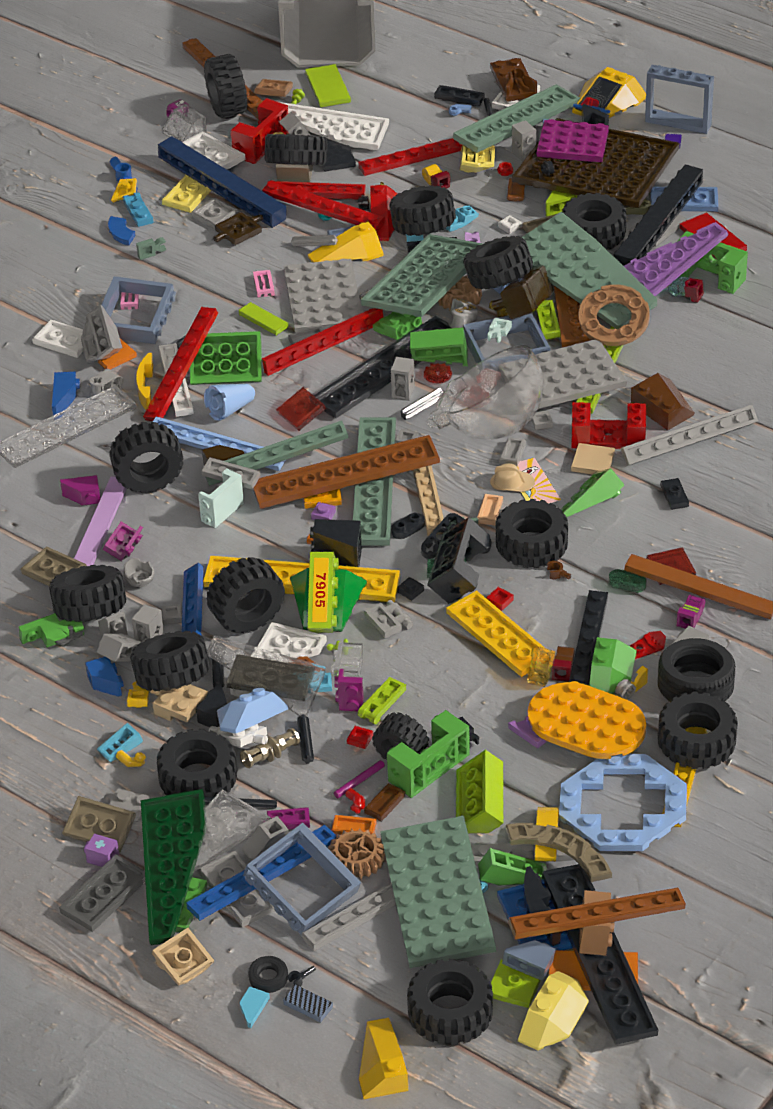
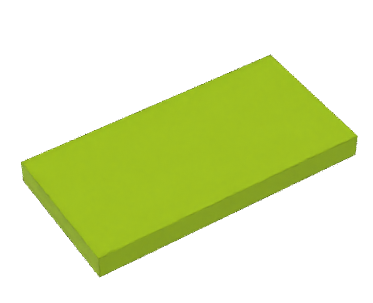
M336 64L305 69V74L320 107L351 102V97Z

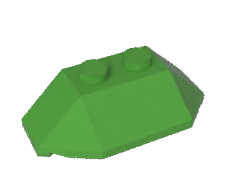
M597 637L589 686L613 694L615 693L616 686L622 680L627 679L631 682L636 650L620 640Z

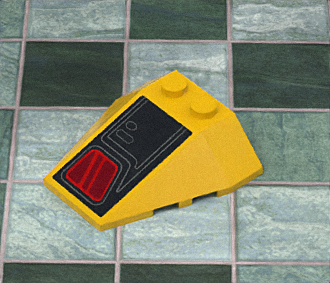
M606 67L585 82L579 94L580 99L576 104H586L610 110L608 115L611 118L620 110L624 112L629 106H638L646 99V93L634 76ZM573 107L572 113L582 116V109Z

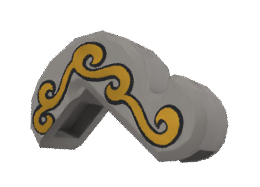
M453 299L450 314L454 317L453 321H449L448 324L451 328H464V324L476 322L479 310L469 301Z

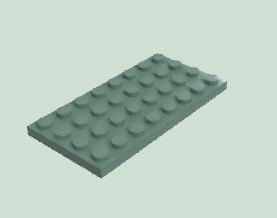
M432 234L427 235L361 298V305L385 311L399 312L400 314L414 315L415 317H423L466 274L463 264L465 255L483 243Z
M464 816L380 831L409 967L415 968L429 963L435 964L437 960L441 959L449 961V959H462L496 952V945Z

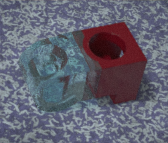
M678 277L669 285L668 291L674 297H690L691 302L698 303L704 294L703 280Z

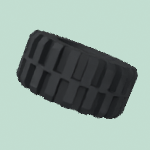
M232 54L208 58L204 63V78L210 103L215 114L220 118L244 113L248 104L247 91L243 73L237 59Z
M267 134L265 137L264 159L266 163L325 165L327 162V138L325 136Z
M420 186L404 190L402 193L396 194L389 204L393 228L403 235L421 236L423 234L436 233L439 230L446 229L447 226H451L456 218L453 195L447 188H442L441 186Z
M600 193L581 194L577 198L570 199L562 209V213L595 238L606 250L614 248L625 237L626 209L614 197L611 198L607 194L601 195Z
M505 236L476 246L475 249L470 250L465 255L463 264L470 284L476 289L486 290L507 285L524 277L532 269L533 260L525 239L520 236Z
M141 422L139 425L133 424L130 428L126 427L122 430V434H118L115 437V441L112 442L111 450L109 451L110 461L117 481L126 489L130 488L134 492H156L159 488H166L168 483H173L175 477L179 476L184 464L177 436L167 426L163 424L158 425L157 422ZM147 452L160 453L155 459L148 462L138 463L133 461L139 455Z
M523 499L518 503H511L509 507L506 506L497 516L495 525L496 548L499 554L506 561H511L513 565H521L523 568L545 567L550 561H558L567 550L568 519L559 507L556 508V505L551 502L547 503L545 500L536 501V499L525 501ZM526 532H537V533H541V534L528 535V534H523V533H526Z
M248 557L247 559H238L237 562L232 561L229 563V566L223 567L220 573L214 576L213 583H210L206 599L208 608L224 629L233 633H248L250 630L255 631L258 630V627L265 626L267 621L275 617L274 614L279 612L280 604L284 601L285 588L282 580L267 562L259 558ZM251 591L248 596L240 600L242 596Z
M90 565L72 568L69 571L62 572L60 575H56L51 580L49 586L53 612L60 619L70 622H86L111 616V614L119 612V609L124 607L127 600L123 575L117 568L110 565Z
M190 631L168 632L163 635H156L151 639L148 638L144 642L139 643L137 647H134L130 655L136 683L142 689L148 691H168L185 685L188 686L192 682H197L201 677H204L210 668L204 638L196 632L191 633Z
M692 692L688 695L687 693L681 694L679 698L676 696L670 702H667L663 706V710L660 711L657 738L659 747L666 757H669L674 763H680L679 765L686 768V766H689L691 769H698V767L708 769L712 765L715 767L721 764V761H726L735 750L738 726L736 713L727 702L721 701L715 695L712 697L709 693L703 692V694H698V692ZM689 727H702L708 729L711 732L706 734H693L685 731L684 729Z
M189 729L185 733L179 732L175 737H170L166 741L167 744L164 743L157 754L156 763L159 785L166 796L203 789L204 797H223V795H227L231 791V788L236 783L235 751L232 744L221 734L217 735L214 731L210 730L207 732L205 729L193 731V729ZM193 764L210 765V767L200 771L184 770L185 767Z
M441 959L437 960L435 964L429 963L425 965L424 970L419 969L415 973V977L411 978L409 988L407 989L408 1018H410V1023L420 1036H426V1040L430 1042L437 1041L439 1045L451 1043V1046H455L460 1042L468 1043L471 1041V1038L476 1039L481 1035V1031L484 1032L488 1028L489 1022L492 1020L493 991L491 982L483 971L479 972L477 966L473 964L470 966L464 960L458 962L456 959H449V961ZM450 995L458 996L468 1001L463 1006L451 1009L442 1008L432 1003L440 997Z

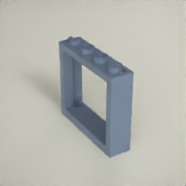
M651 65L647 72L645 122L707 134L712 125L714 76L663 67L661 65ZM654 79L704 88L703 118L653 109Z
M114 276L101 304L109 317L113 313L121 292L162 297L150 327L114 323L120 339L156 344L158 336H161L163 325H166L167 315L171 312L172 303L175 302L176 291H174L173 284Z
M532 313L515 319H510L509 316L499 317V319L512 321V327L508 334L528 330L537 348L489 358L483 357L476 341L488 338L489 327L494 319L463 325L467 346L482 375L497 373L500 363L550 351V346Z
M304 823L300 824L248 863L243 874L246 881L259 891L260 896L264 900H268L276 913L283 916L288 921L289 926L301 936L302 932L318 924L355 895L361 884ZM297 842L344 889L342 893L306 921L258 872Z

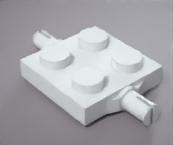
M258 724L238 733L220 731V727L212 726L209 728V731L211 730L216 732L217 735L221 734L232 746L242 747L249 743L266 744L268 741L266 736L267 727L259 726Z

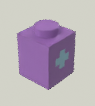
M94 834L84 847L87 863L103 867L113 856H119L117 840Z

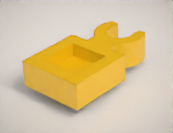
M133 682V689H129L127 707H148L149 691L142 689L140 686H137L136 682Z

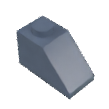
M536 940L505 949L502 964L543 981L553 962L555 948Z

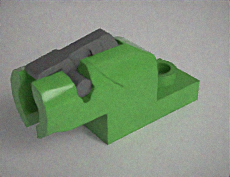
M54 613L19 626V638L22 644L41 638L46 647L56 644L63 646L83 636L84 626L82 621L70 622L65 619L59 621Z

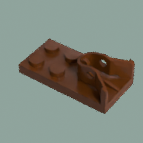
M512 58L504 61L498 60L490 63V69L506 102L526 99L537 93V80L529 76L521 58Z

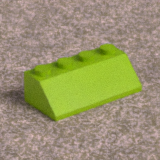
M486 749L456 770V817L464 816L468 833H490L504 823L503 761Z

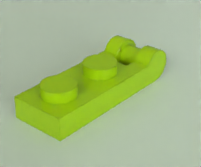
M389 677L359 708L358 716L363 719L367 718L369 722L377 724L381 716L406 691V684Z

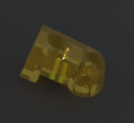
M536 647L531 650L530 657L532 659L527 677L528 683L540 687L546 686L556 651L543 647Z

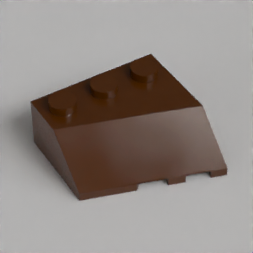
M656 373L631 387V403L646 404V416L667 431L695 414L671 379L660 373Z

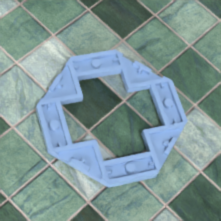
M619 754L611 756V759H596L561 783L559 820L564 824L568 823L578 835L594 843V847L599 851H644L653 840H659L669 833L674 825L686 821L687 783L647 754H627L625 756ZM604 774H645V789H665V814H643V830H601V814H581L582 789H603Z

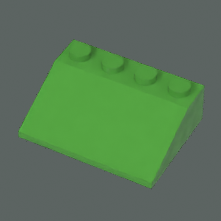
M260 331L208 333L190 366V385L262 382V339Z

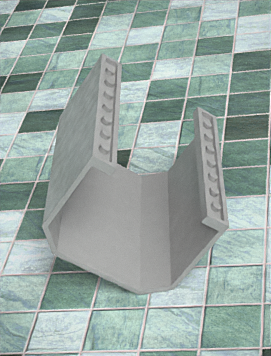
M278 0L281 54L296 67L309 68L336 64L337 67L361 65L375 52L374 0Z

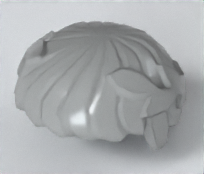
M133 558L124 564L123 576L130 585L144 587L153 580L155 573L153 567L150 566V562Z

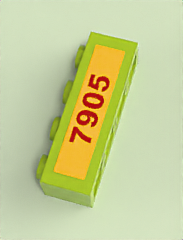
M310 552L308 630L310 632L333 633V627H337V615H334V608H337L338 600L337 596H334V589H338V577H335V570L339 568V560L335 558L334 552Z

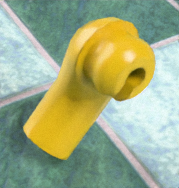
M123 750L117 752L116 758L126 767H141L145 764L146 755L142 752H137L135 757H130Z

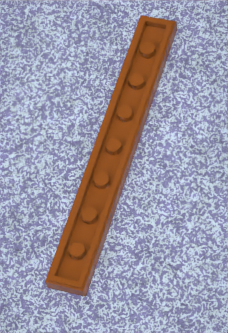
M631 554L625 564V571L770 620L773 617V601L634 554Z
M677 887L509 917L508 923L514 938L521 939L685 909L686 903Z

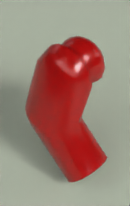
M349 788L345 796L353 802L350 810L359 814L365 808V798L354 789Z

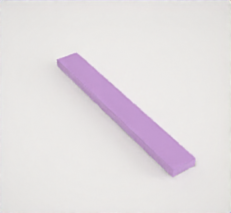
M110 477L74 559L85 563L87 566L94 565L126 492V488L117 481L116 477Z

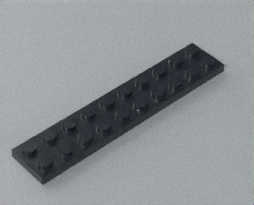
M435 315L411 332L452 328L448 322ZM410 332L310 397L311 404L334 418H338L391 382V368L396 357L412 359ZM414 360V366L422 361Z
M580 864L542 871V879L550 892L555 909L582 905L584 890L595 891L592 882ZM580 928L566 930L565 932L615 1045L658 1036V1027L615 933L610 932L612 933V945L607 947L605 956L579 953Z

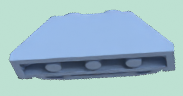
M264 688L253 689V692L242 694L239 696L240 698L231 701L217 710L220 731L230 733L241 732L288 710V705L274 692L265 691Z

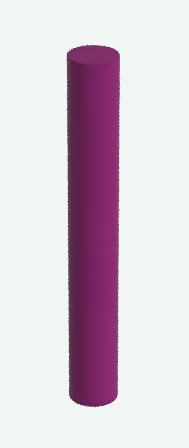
M382 760L376 762L334 791V796L339 799L345 795L349 788H355L384 768V762Z

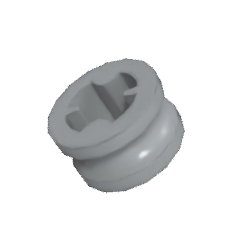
M625 679L618 683L615 692L621 698L627 700L635 693L636 687L629 680Z

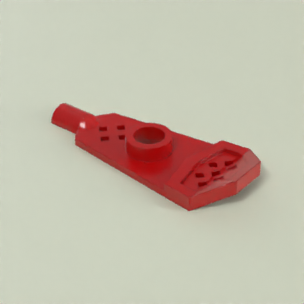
M661 631L649 632L643 638L631 644L630 647L636 650L635 660L664 650L666 635Z

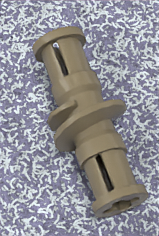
M289 728L282 735L275 737L266 735L268 737L266 744L260 743L248 751L243 750L240 752L241 762L246 768H251L256 762L265 759L272 762L274 757L280 758L281 752L292 745H299L300 737L294 728Z

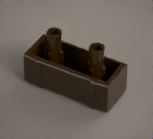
M541 265L532 268L524 277L506 286L500 293L501 299L492 301V306H496L493 309L498 311L506 308L510 319L525 316L536 311L554 291L547 277L545 266Z

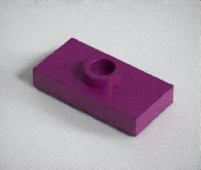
M309 807L267 811V821L278 816L288 830L295 829L302 823L310 828Z

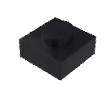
M408 577L397 586V593L411 601L424 591V585L411 577Z

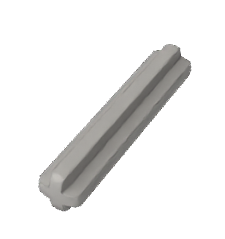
M335 235L294 236L291 240L292 246L336 245L338 242Z

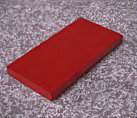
M707 212L679 223V228L684 233L688 231L695 234L697 230L716 222L728 232V236L720 243L747 251V245Z

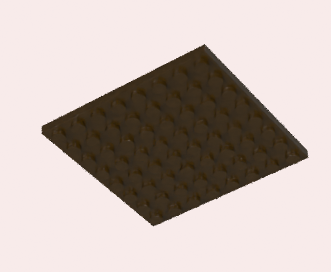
M556 118V119H555L556 121H563V122H564V121H569V120L560 119V118ZM609 129L603 161L591 162L537 157L538 141L512 175V182L577 196L581 194L586 195V193L607 194L611 198H616L625 206L639 208L678 151L680 143ZM545 160L551 161L554 166V173L550 174L549 177L541 171V165Z

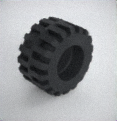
M395 712L390 715L388 714L372 736L373 746L376 748L377 753L386 760L387 752L401 742L419 755L429 744V737L423 726L416 719L399 712L397 714Z

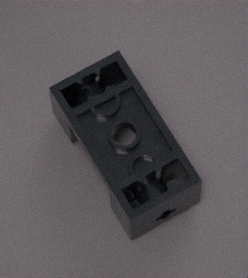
M470 517L442 534L427 586L448 604L461 599L463 595L476 589L479 574L466 561H471L474 556L484 553L489 547L490 535Z

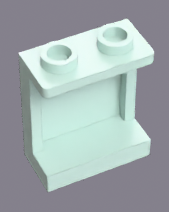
M227 468L222 472V485L211 494H206L202 491L198 494L201 521L214 528L219 526L244 504L242 476Z

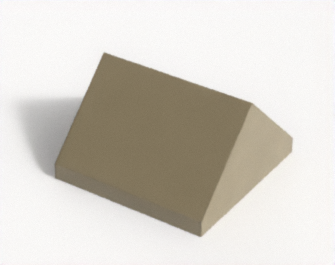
M276 164L277 181L311 182L313 165Z

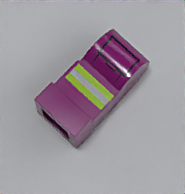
M689 595L686 603L677 611L676 626L684 629L688 626L695 628L703 613L705 599ZM689 618L691 619L690 624L684 623L683 620Z

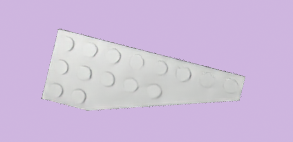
M283 103L288 105V113L292 111L308 132L325 136L327 139L354 148L379 150L389 125L388 118Z

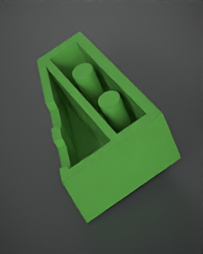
M464 328L410 332L412 359L435 363V360L446 361V364L452 365V362L463 363V366L468 367V348Z

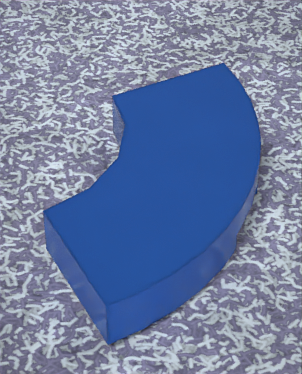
M110 216L108 221L109 233L112 234L116 241L130 245L136 236L135 231L126 227L127 222L125 218Z

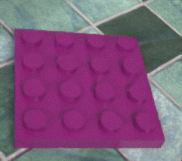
M554 119L544 120L537 148V157L602 162L609 125L601 123L588 124L587 122H563Z

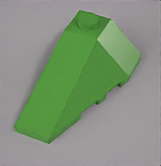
M611 468L595 472L581 485L580 491L571 497L573 501L566 503L561 510L566 517H569L609 498L614 499L621 493L620 489L624 486V483Z

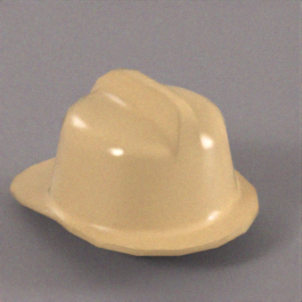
M507 463L495 467V474L492 476L490 484L497 490L525 492L534 487L535 479L532 475L520 471L516 465Z

